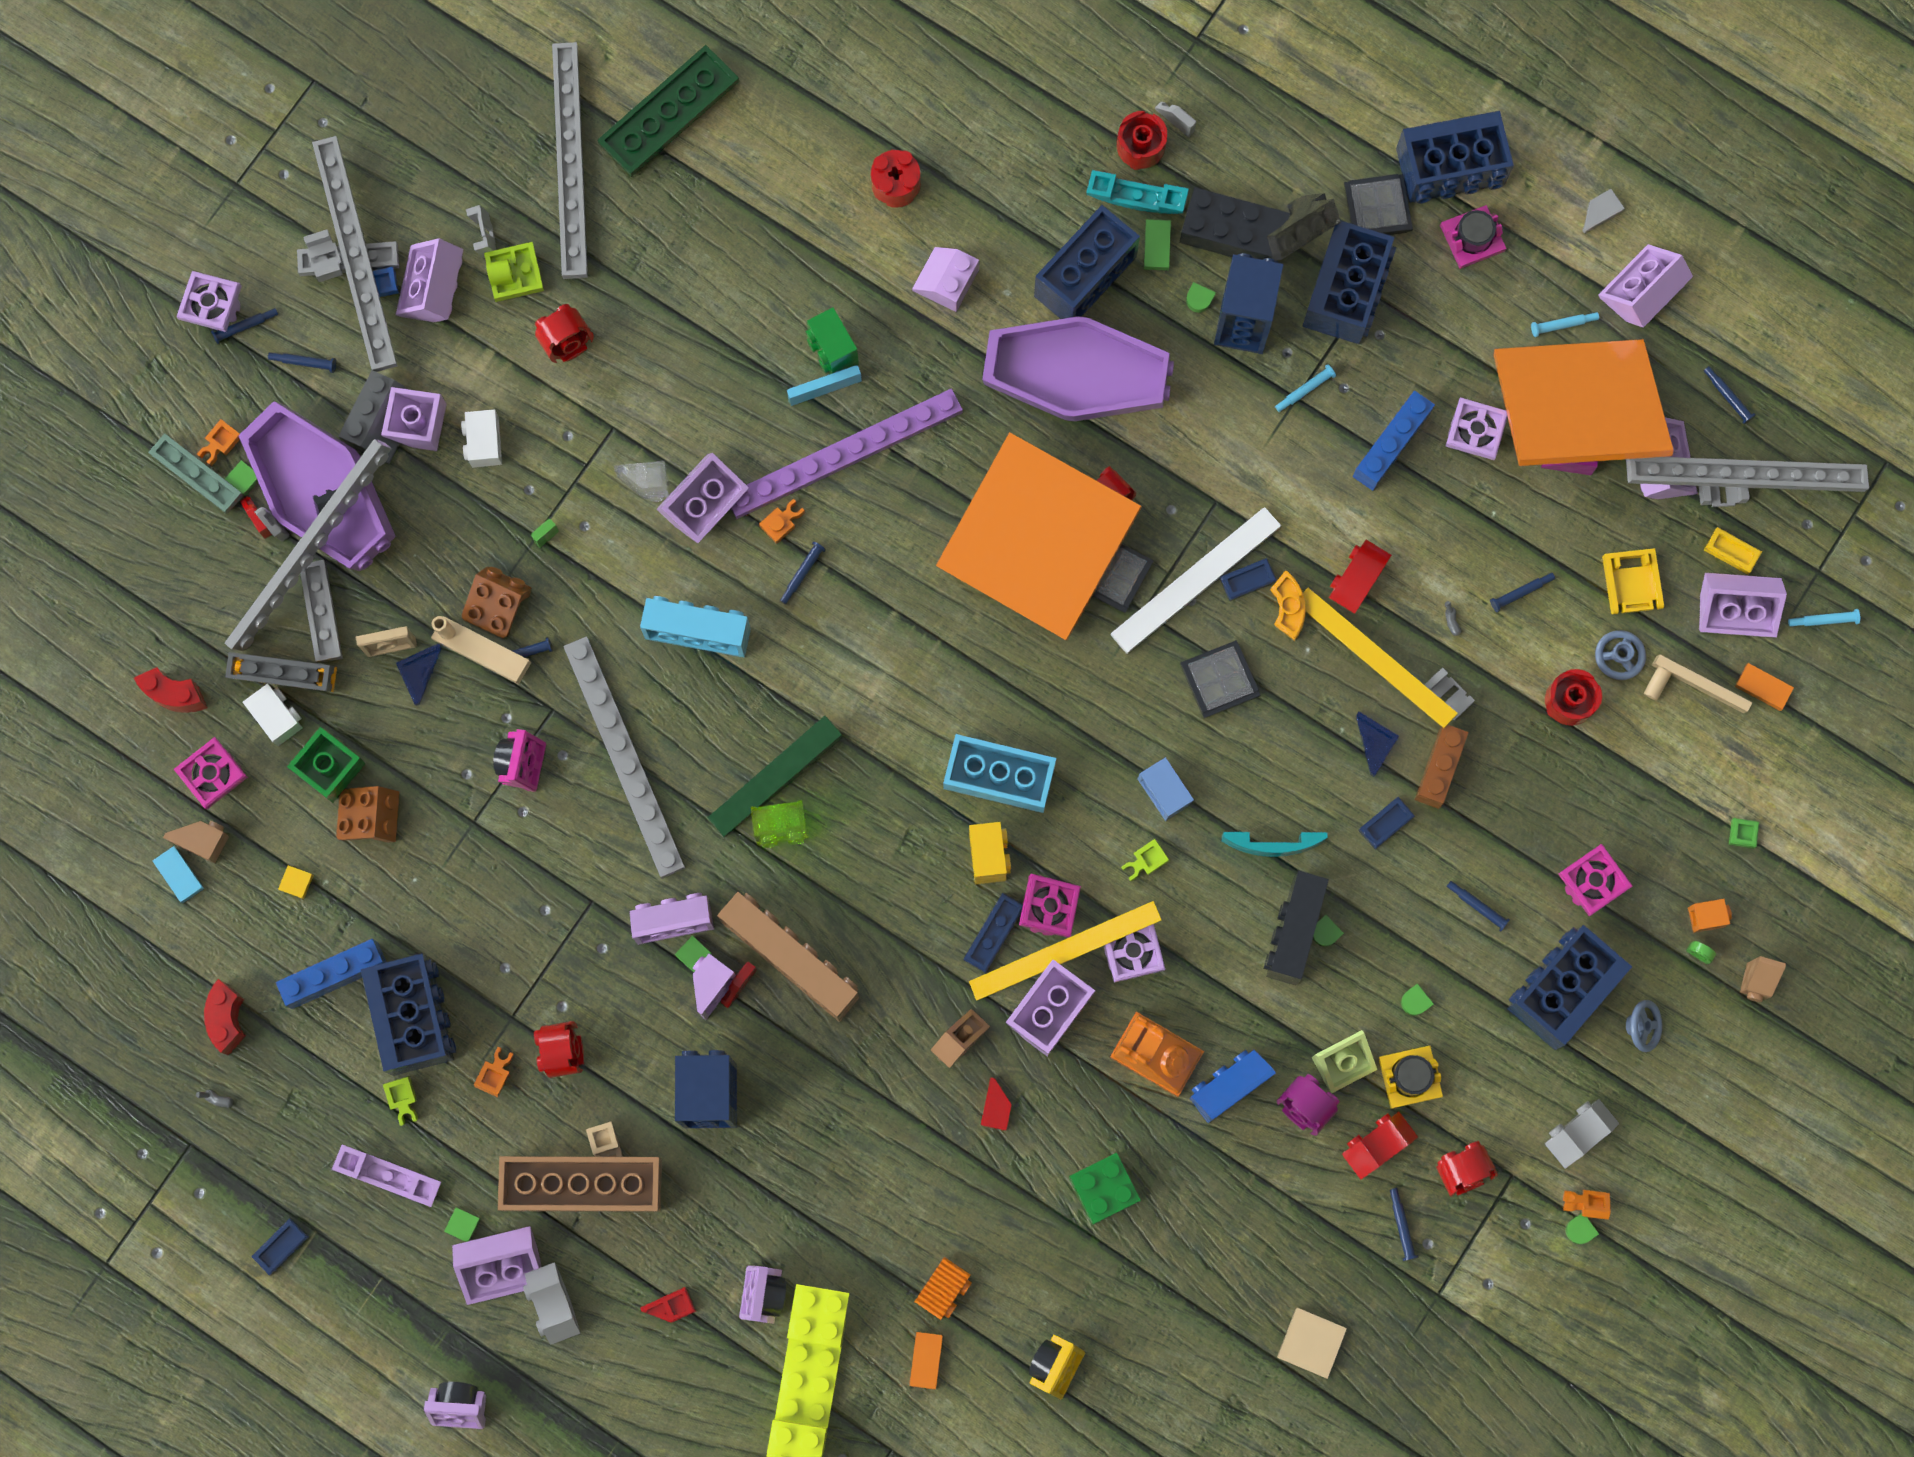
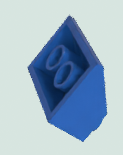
M1246 1050L1234 1058L1236 1064L1229 1069L1224 1065L1212 1074L1215 1077L1214 1080L1208 1084L1202 1081L1192 1089L1194 1094L1189 1099L1207 1123L1213 1121L1276 1073L1255 1050L1251 1053H1248Z

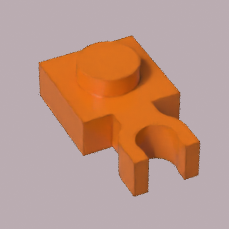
M220 419L205 437L210 444L200 449L197 455L202 459L205 454L210 453L211 457L207 460V463L212 467L217 461V455L220 451L227 455L240 440V433Z
M794 499L787 504L784 512L777 507L759 523L763 531L776 544L795 528L791 521L805 514L803 508L796 513L791 511V508L796 505Z
M497 1047L495 1051L494 1063L491 1064L485 1061L474 1083V1087L496 1097L499 1096L509 1076V1071L504 1070V1067L509 1065L513 1058V1053L510 1052L507 1059L501 1060L498 1057L501 1053L500 1047Z
M1583 1190L1582 1195H1578L1572 1191H1564L1563 1201L1565 1202L1563 1211L1582 1210V1216L1609 1220L1611 1213L1610 1193Z

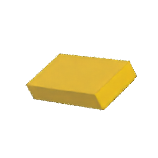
M1718 527L1714 530L1704 548V551L1747 575L1751 573L1762 551Z

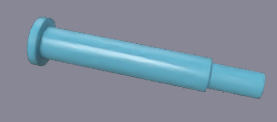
M1598 312L1587 315L1581 314L1540 324L1532 322V334L1534 337H1538L1541 333L1599 320Z
M1327 364L1325 366L1326 369L1289 394L1286 399L1275 406L1277 411L1281 412L1290 404L1293 405L1330 377L1335 378L1336 374L1331 366Z
M1854 609V612L1804 616L1803 618L1788 619L1789 626H1814L1846 622L1859 624L1860 612L1859 609Z

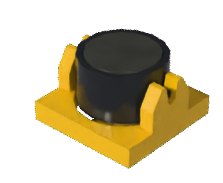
M1430 1046L1378 1057L1391 1109L1443 1097L1440 1087L1441 1074L1438 1072V1062L1436 1059H1433Z
M1053 1335L1051 1341L1045 1340L1034 1355L1029 1369V1375L1033 1376L1030 1384L1060 1400L1063 1399L1085 1355V1351Z

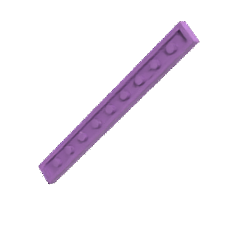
M951 388L747 484L749 489L731 509L736 519H739L963 413V410Z

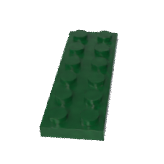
M705 45L597 140L598 144L632 177L740 82L739 77Z

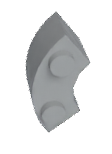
M1600 1099L1592 1104L1589 1101L1585 1102L1576 1110L1578 1115L1565 1126L1560 1123L1549 1132L1551 1138L1545 1145L1565 1169L1585 1155L1594 1145L1619 1125V1122Z
M555 1262L525 1273L527 1285H524L523 1289L527 1300H532L539 1317L536 1325L540 1336H546L551 1345L580 1334L571 1300Z

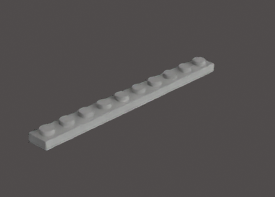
M577 42L552 44L562 277L563 279L588 278Z
M333 136L312 142L371 369L379 372L398 367L338 138Z
M376 439L372 441L225 641L229 648L244 651V649L251 646L255 634L268 623L269 615L272 611L282 604L283 596L298 582V576L302 570L312 563L313 555L326 544L329 538L328 535L333 528L342 522L343 515L347 509L357 502L358 494L363 487L369 485L373 480L374 472L387 461L388 453L392 448L385 442Z
M1678 457L1626 459L1628 483L1855 492H1865L1869 489L1867 465Z
M587 636L563 646L661 879L685 869Z

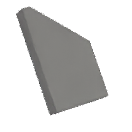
M1160 102L1155 107V110L1187 137H1190L1195 132L1196 120L1179 106L1171 105L1169 107L1165 102Z
M1612 189L1590 200L1582 230L1584 234L1624 211L1625 208Z
M260 507L254 511L274 537L280 541H284L289 537L285 527L275 519L271 511L265 507Z

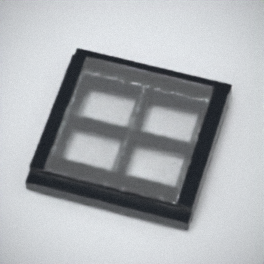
M1403 174L1344 182L1351 224L1386 235L1413 231Z
M1121 544L1092 597L1126 613L1154 561Z
M1237 640L1180 662L1183 673L1204 719L1261 696Z

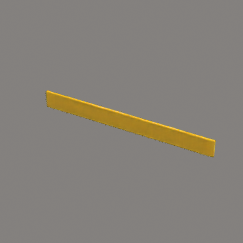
M1307 588L1303 592L1306 613L1441 727L1445 728L1458 714L1311 589Z
M1154 901L975 978L969 981L976 1001L1044 972L1052 960L1063 964L1162 921Z

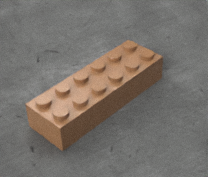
M737 892L717 915L721 923L840 1022L859 1000L857 985L847 977L842 980L837 976V969L827 960L823 963L818 960L819 956L807 943L803 946L798 943V936L787 926L784 929L779 927L778 919L768 910L760 911L758 909L760 907L757 904L758 902L748 893H745L743 896Z
M499 1156L498 1210L533 1212H661L662 1159L659 1157Z

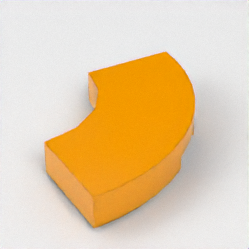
M1285 570L1270 589L1280 606L1279 616L1274 625L1292 640L1296 641L1304 625L1306 606L1298 582Z

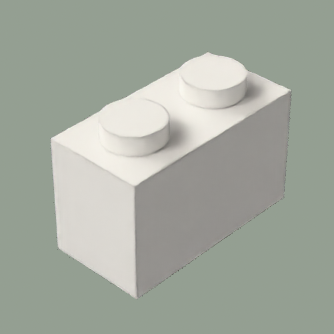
M496 410L465 412V421L461 422L462 434L467 437V445H463L464 459L469 461L472 468L502 465L499 416Z
M267 683L243 701V704L271 741L280 746L302 729L298 722L302 718L293 707L287 708L283 702L287 698L278 687L273 689Z

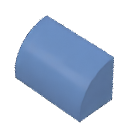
M1166 757L1141 772L1137 778L1165 821L1181 812L1194 801Z

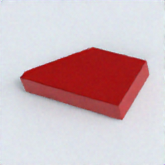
M247 496L240 500L246 513L263 538L266 539L271 536L272 533L254 512L257 510V507L252 499Z
M750 962L745 963L729 985V990L721 999V1004L727 1008L730 1007L756 973L757 969Z
M990 1077L981 1126L1006 1131L1012 1104L995 1078Z
M686 1287L640 1307L642 1312L671 1323L696 1312Z

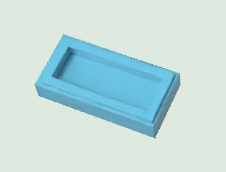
M175 846L153 860V863L181 903L186 902L204 889Z

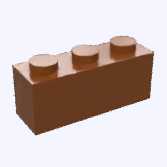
M1450 725L1440 728L1415 797L1416 801L1437 809L1443 805L1469 732Z

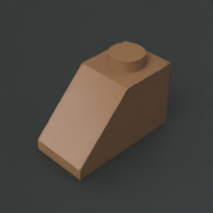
M199 821L167 832L163 838L215 864L229 836L222 832L225 827L213 821H210L209 824Z
M1761 956L1748 962L1740 993L1747 994V999L1756 1002H1763V999L1771 998L1785 970L1786 963Z
M970 1009L943 1034L931 1051L950 1068L975 1044L990 1026Z

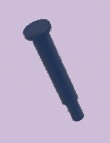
M274 308L228 326L226 332L220 330L216 332L211 330L218 345L220 344L219 341L265 322V320L277 316L278 312Z
M269 352L268 360L329 370L330 373L335 372L337 365L335 358L326 360L286 353Z
M1710 366L1704 370L1705 374L1711 379L1712 384L1744 420L1742 422L1744 425L1756 416L1755 413L1751 414Z
M813 541L811 551L780 599L782 603L787 604L821 552L826 551L820 544Z
M1550 573L1497 599L1491 598V606L1495 612H1499L1500 608L1555 580V576L1553 573Z
M546 637L545 641L519 648L512 652L525 658L548 650L553 652L549 637Z
M1450 881L1446 886L1456 893L1461 900L1498 926L1500 932L1510 921L1509 918L1507 920L1454 882Z
M1391 1189L1392 1207L1405 1256L1403 1261L1417 1259L1419 1257L1414 1252L1398 1189Z

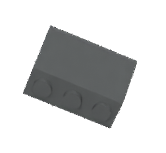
M372 370L338 437L342 442L361 453L366 451L374 439L385 442L392 448L385 462L389 465L400 444L381 435L391 387L408 388Z

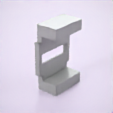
M478 205L466 209V212L471 220L480 225L483 241L474 243L473 246L474 251L485 258L484 253L496 250V242L489 213Z
M323 230L305 236L304 241L309 250L307 255L317 280L322 282L343 275L340 264H342L336 243L332 242L329 231ZM333 251L336 252V257L313 264L312 258Z
M1699 486L1700 505L1728 507L1746 503L1749 500V490L1745 487H1725L1727 503H1721L1719 487Z
M1442 668L1424 685L1439 698L1453 685L1458 688L1445 702L1458 713L1453 718L1455 721L1475 700L1470 695L1467 697V693L1452 677L1448 678L1446 676L1448 674L1447 671Z

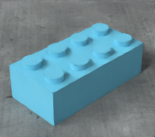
M654 596L653 599L646 598L640 625L641 631L647 640L744 658L751 630L748 617L744 616L743 612L729 610V613L720 612L719 608L705 605L704 608L694 607L693 603L687 601H679L678 604L671 603L669 599L660 596Z
M956 734L943 787L946 790L1044 813L1056 758Z

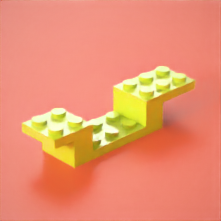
M796 1284L775 1419L772 1421L766 1457L823 1456L850 1293Z

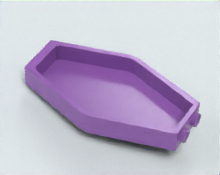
M1072 317L990 330L982 380L984 385L1061 419L1081 421L1163 408L1164 400L1169 401L1171 386L1166 385L1167 377L1173 375L1174 361H1170V353L1086 317Z
M275 401L239 435L272 515L280 524L300 537H303L317 517L313 496L317 495L319 497L324 495L328 489L332 491L338 489L361 458L355 449L286 405ZM372 481L369 485L363 487L358 494L357 502L347 509L343 515L342 522L333 528L328 535L329 538L326 544L319 548L346 567L357 571L368 568L373 562L372 559L378 553L387 550L391 545L390 542L396 537Z

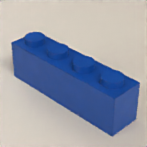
M1414 390L1358 465L1353 477L1374 491L1431 414L1435 404Z
M370 939L279 980L276 984L285 1006L294 1009L361 979V969L387 962L379 943L374 939Z

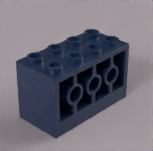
M1500 111L1403 129L1396 147L1409 203L1417 202L1422 204L1438 197L1448 199L1464 192L1465 194H1474L1484 188H1489L1490 190L1499 189L1506 184L1514 167Z
M1101 205L1035 276L1034 297L1060 319L1082 317L1137 258L1140 236Z
M1337 219L1302 327L1356 344H1360L1362 337L1367 338L1381 298L1383 286L1389 273V267L1396 251V247L1392 246L1395 237Z
M1233 254L1224 289L1214 345L1263 354L1273 321L1283 264L1271 258L1260 260L1253 258L1249 254Z
M1584 925L1578 929L1573 927L1570 931L1568 930L1558 941L1561 944L1560 948L1556 946L1542 960L1545 965L1534 969L1525 981L1528 985L1526 987L1523 985L1520 989L1518 988L1508 999L1511 1004L1507 1009L1554 1050L1567 1044L1632 968L1628 962ZM1579 962L1583 963L1584 969L1580 966ZM1562 981L1567 983L1568 988L1564 987ZM1546 1000L1550 1002V1008L1546 1005Z
M421 953L361 969L383 1072L396 1076L454 1060L453 1053H456L457 1050L453 1037L450 1038L447 1028L451 1027L448 1013H444L441 1004L445 1002L442 987L438 988L436 978L439 977L436 962H432V959ZM410 984V989L404 992L406 986ZM415 1009L416 1014L410 1018V1013ZM419 1035H422V1039L420 1040V1042L415 1043L416 1038Z
M711 1050L709 1055H700L698 1051H682V1056H675V1121L683 1128H737V1064L725 1051Z

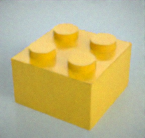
M1000 822L969 825L975 885L1006 881V874L1011 873L1009 854H1004V848H1008L1006 828L1001 829Z

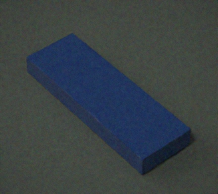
M1002 893L963 961L986 973L1019 918L1023 904Z

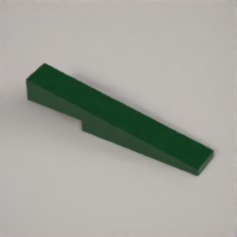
M826 715L823 716L707 818L725 838L803 774V770L842 739V734Z

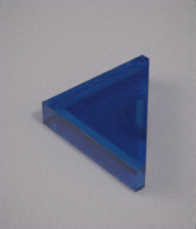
M439 643L396 662L415 706L420 705L442 649Z
M1358 711L1356 720L1370 775L1374 777L1399 735Z

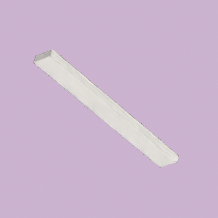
M1264 507L1114 630L1111 636L1128 654L1280 529L1281 525Z

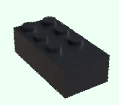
M1194 187L1179 243L1233 257V254L1244 253L1251 255L1255 259L1271 258L1277 261L1290 213Z
M1298 871L1294 876L1287 901H1284L1279 909L1277 919L1281 920V924L1274 929L1270 944L1275 945L1274 949L1267 954L1263 969L1268 970L1266 977L1295 986L1302 980L1329 879Z

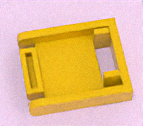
M1655 548L1603 555L1602 559L1611 614H1618V605H1620L1622 613L1653 610V601H1655L1657 610L1664 608ZM1641 558V567L1619 569L1621 566L1620 560Z

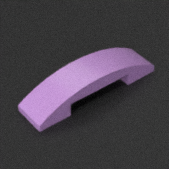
M341 1145L332 1167L334 1171L432 1207L441 1184L440 1181L345 1145Z

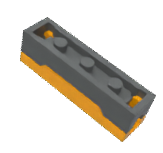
M229 652L225 678L334 692L337 667Z

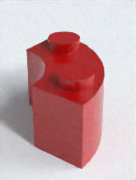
M1367 539L1361 547L1356 545L1348 557L1352 561L1342 576L1337 574L1330 587L1334 590L1329 598L1355 614L1392 555Z
M158 667L134 677L138 687L149 698L168 710L190 713L208 708L199 686L191 679L184 681L170 680Z
M218 979L212 986L206 999L204 1022L207 1034L213 1045L220 1053L229 1055L246 1036L240 1029L238 1022L239 1008L244 998L226 982Z
M1397 1112L1392 1117L1387 1113L1375 1122L1378 1127L1362 1138L1360 1135H1357L1346 1143L1349 1149L1343 1152L1342 1155L1360 1180L1418 1138L1400 1112Z

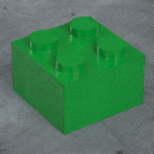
M834 307L807 320L808 330L805 333L808 339L806 340L812 352L817 351L820 358L818 360L825 374L827 372L833 374L859 365L857 348Z
M320 727L287 767L330 802L334 803L366 763Z
M1117 1153L1068 1177L1091 1225L1141 1201Z

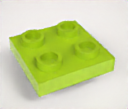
M533 242L484 253L486 269L495 302L544 291Z

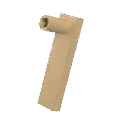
M437 616L432 621V627L435 630L431 637L433 641L519 685L531 664L528 659L444 616Z
M1662 655L1656 656L1652 666L1657 669L1643 693L1650 699L1657 701L1670 676H1673L1742 713L1748 712L1752 705V702Z

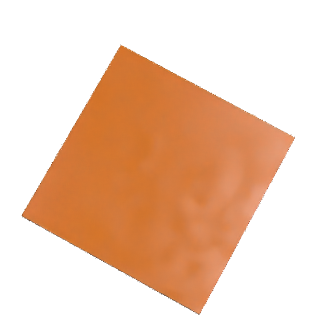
M1644 339L1494 349L1495 364L1519 466L1668 457L1673 455L1674 450Z
M1009 432L936 566L1064 640H1068L1142 506Z

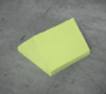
M1362 1030L1312 1057L1331 1093L1377 1070L1365 1033Z

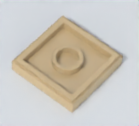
M407 626L356 636L358 647L367 657L417 647L416 638Z
M1296 1308L1277 1358L1328 1379L1347 1328Z

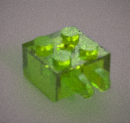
M803 800L751 807L753 831L757 845H762L763 848L778 846V842L788 841V844H800L804 842L803 839L809 838Z

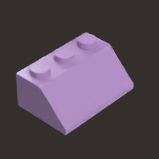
M442 239L411 245L396 315L429 322L447 320L452 312L451 304L457 288V277L462 265L463 249Z
M1648 244L1599 294V297L1626 322L1644 327L1685 286L1693 275L1682 255Z
M1665 417L1674 450L1673 455L1668 457L1691 458L1684 421ZM1640 484L1644 497L1653 499L1697 494L1696 486Z
M710 453L701 460L657 510L677 529L696 543H699L749 487L713 453Z
M1705 573L1700 594V632L1777 637L1787 595L1782 578Z
M702 893L687 895L686 900L676 901V898L662 900L661 905L651 906L650 903L635 906L636 910L630 911L632 938L639 945L714 930L707 895L702 896Z
M1052 960L1006 1023L1028 1043L1048 1057L1094 995L1095 990L1055 960Z
M530 1226L452 1245L453 1268L467 1305L524 1291L523 1286L527 1285L525 1273L541 1268L537 1244Z

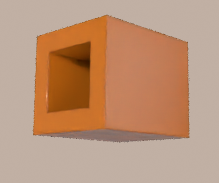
M1725 899L1697 903L1688 907L1693 933L1724 928L1730 924L1729 920L1732 919L1731 909L1729 905L1725 904Z

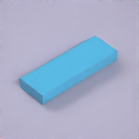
M853 366L788 389L787 394L791 406L861 382L859 367Z

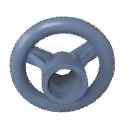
M1617 630L1607 633L1599 640L1595 650V659L1599 669L1608 677L1616 680H1627L1635 677L1643 669L1646 661V651L1643 643L1637 636L1627 631ZM1615 638H1623V641L1616 644L1611 652H1603L1605 645ZM1631 642L1638 651V661L1635 666L1630 661L1634 656V648L1630 644ZM1618 651H1623L1625 653V657H1620L1618 655ZM1615 660L1621 663L1627 672H1615L1604 661Z
M1650 1000L1640 1001L1635 1006L1632 1015L1628 1016L1626 1020V1031L1632 1037L1634 1045L1642 1052L1652 1051L1658 1045L1662 1033L1660 1011L1657 1005ZM1644 1008L1650 1009L1653 1014V1021L1647 1018ZM1654 1029L1651 1041L1646 1044L1648 1034Z

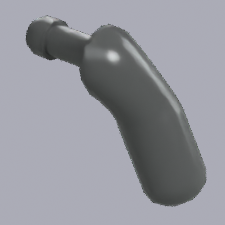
M1447 601L1445 602L1447 626L1453 636H1459L1462 630L1456 621V610L1451 607V602Z
M212 1090L196 1093L197 1098H205L208 1102L218 1107L230 1108L233 1105L232 1098L219 1096Z

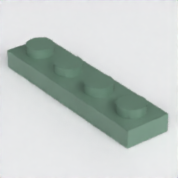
M165 433L148 452L226 514L243 497L240 491Z

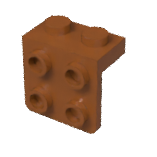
M487 566L475 575L462 612V618L498 637L505 638L509 635L519 604L530 596L532 587L526 585L519 578H511L504 575L496 567Z
M380 786L344 789L339 796L337 839L342 841L374 839L387 843L396 842L399 791Z

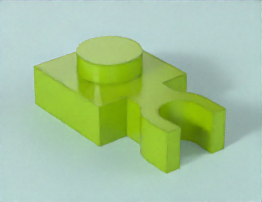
M1154 839L1134 852L1138 860L1128 862L1121 868L1124 871L1129 867L1135 869V873L1129 877V880L1132 882L1139 877L1141 871L1145 870L1150 875L1170 862L1157 840Z
M410 1076L384 1083L383 1088L390 1110L394 1108L399 1109L398 1120L400 1126L406 1124L403 1117L405 1113H409L412 1116L413 1122L417 1121V1113L410 1105V1103L417 1101Z

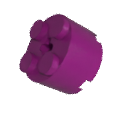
M1307 1074L1305 1077L1297 1076L1277 1099V1104L1282 1103L1285 1106L1282 1112L1302 1130H1305L1306 1127L1312 1129L1313 1131L1310 1134L1316 1136L1338 1112L1337 1105L1339 1100L1332 1093L1323 1091L1319 1087L1320 1083L1312 1075Z

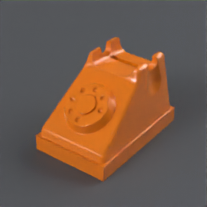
M1136 1012L1110 1058L1152 1083L1154 1082L1157 1086L1174 1096L1179 1097L1204 1051Z

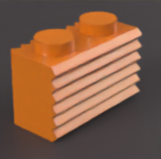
M944 1257L914 1302L940 1320L943 1316L949 1318L957 1306L953 1303L957 1295L961 1294L964 1296L972 1284L968 1280L971 1275Z

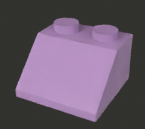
M935 247L912 291L957 312L979 271V260L958 249Z
M391 387L381 435L412 448L437 451L446 409L445 400L441 394Z
M710 954L706 958L700 957L693 967L695 970L693 980L697 1011L705 1020L729 990L728 987L736 976L732 970Z

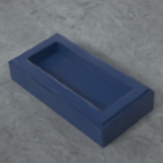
M1267 558L1220 577L1229 601L1277 582Z
M1397 797L1359 828L1358 831L1374 849H1377L1413 819L1415 815Z
M289 1218L251 1257L271 1276L310 1237Z

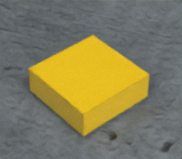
M287 866L278 890L304 899L314 875Z

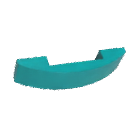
M1092 170L1086 193L1101 201L1130 209L1153 213L1181 214L1184 212L1189 189L1164 184V188L1117 179L1116 174Z
M1223 832L1222 842L1245 853L1267 857H1281L1303 853L1319 846L1328 838L1327 832H1301L1299 843L1250 842V832Z

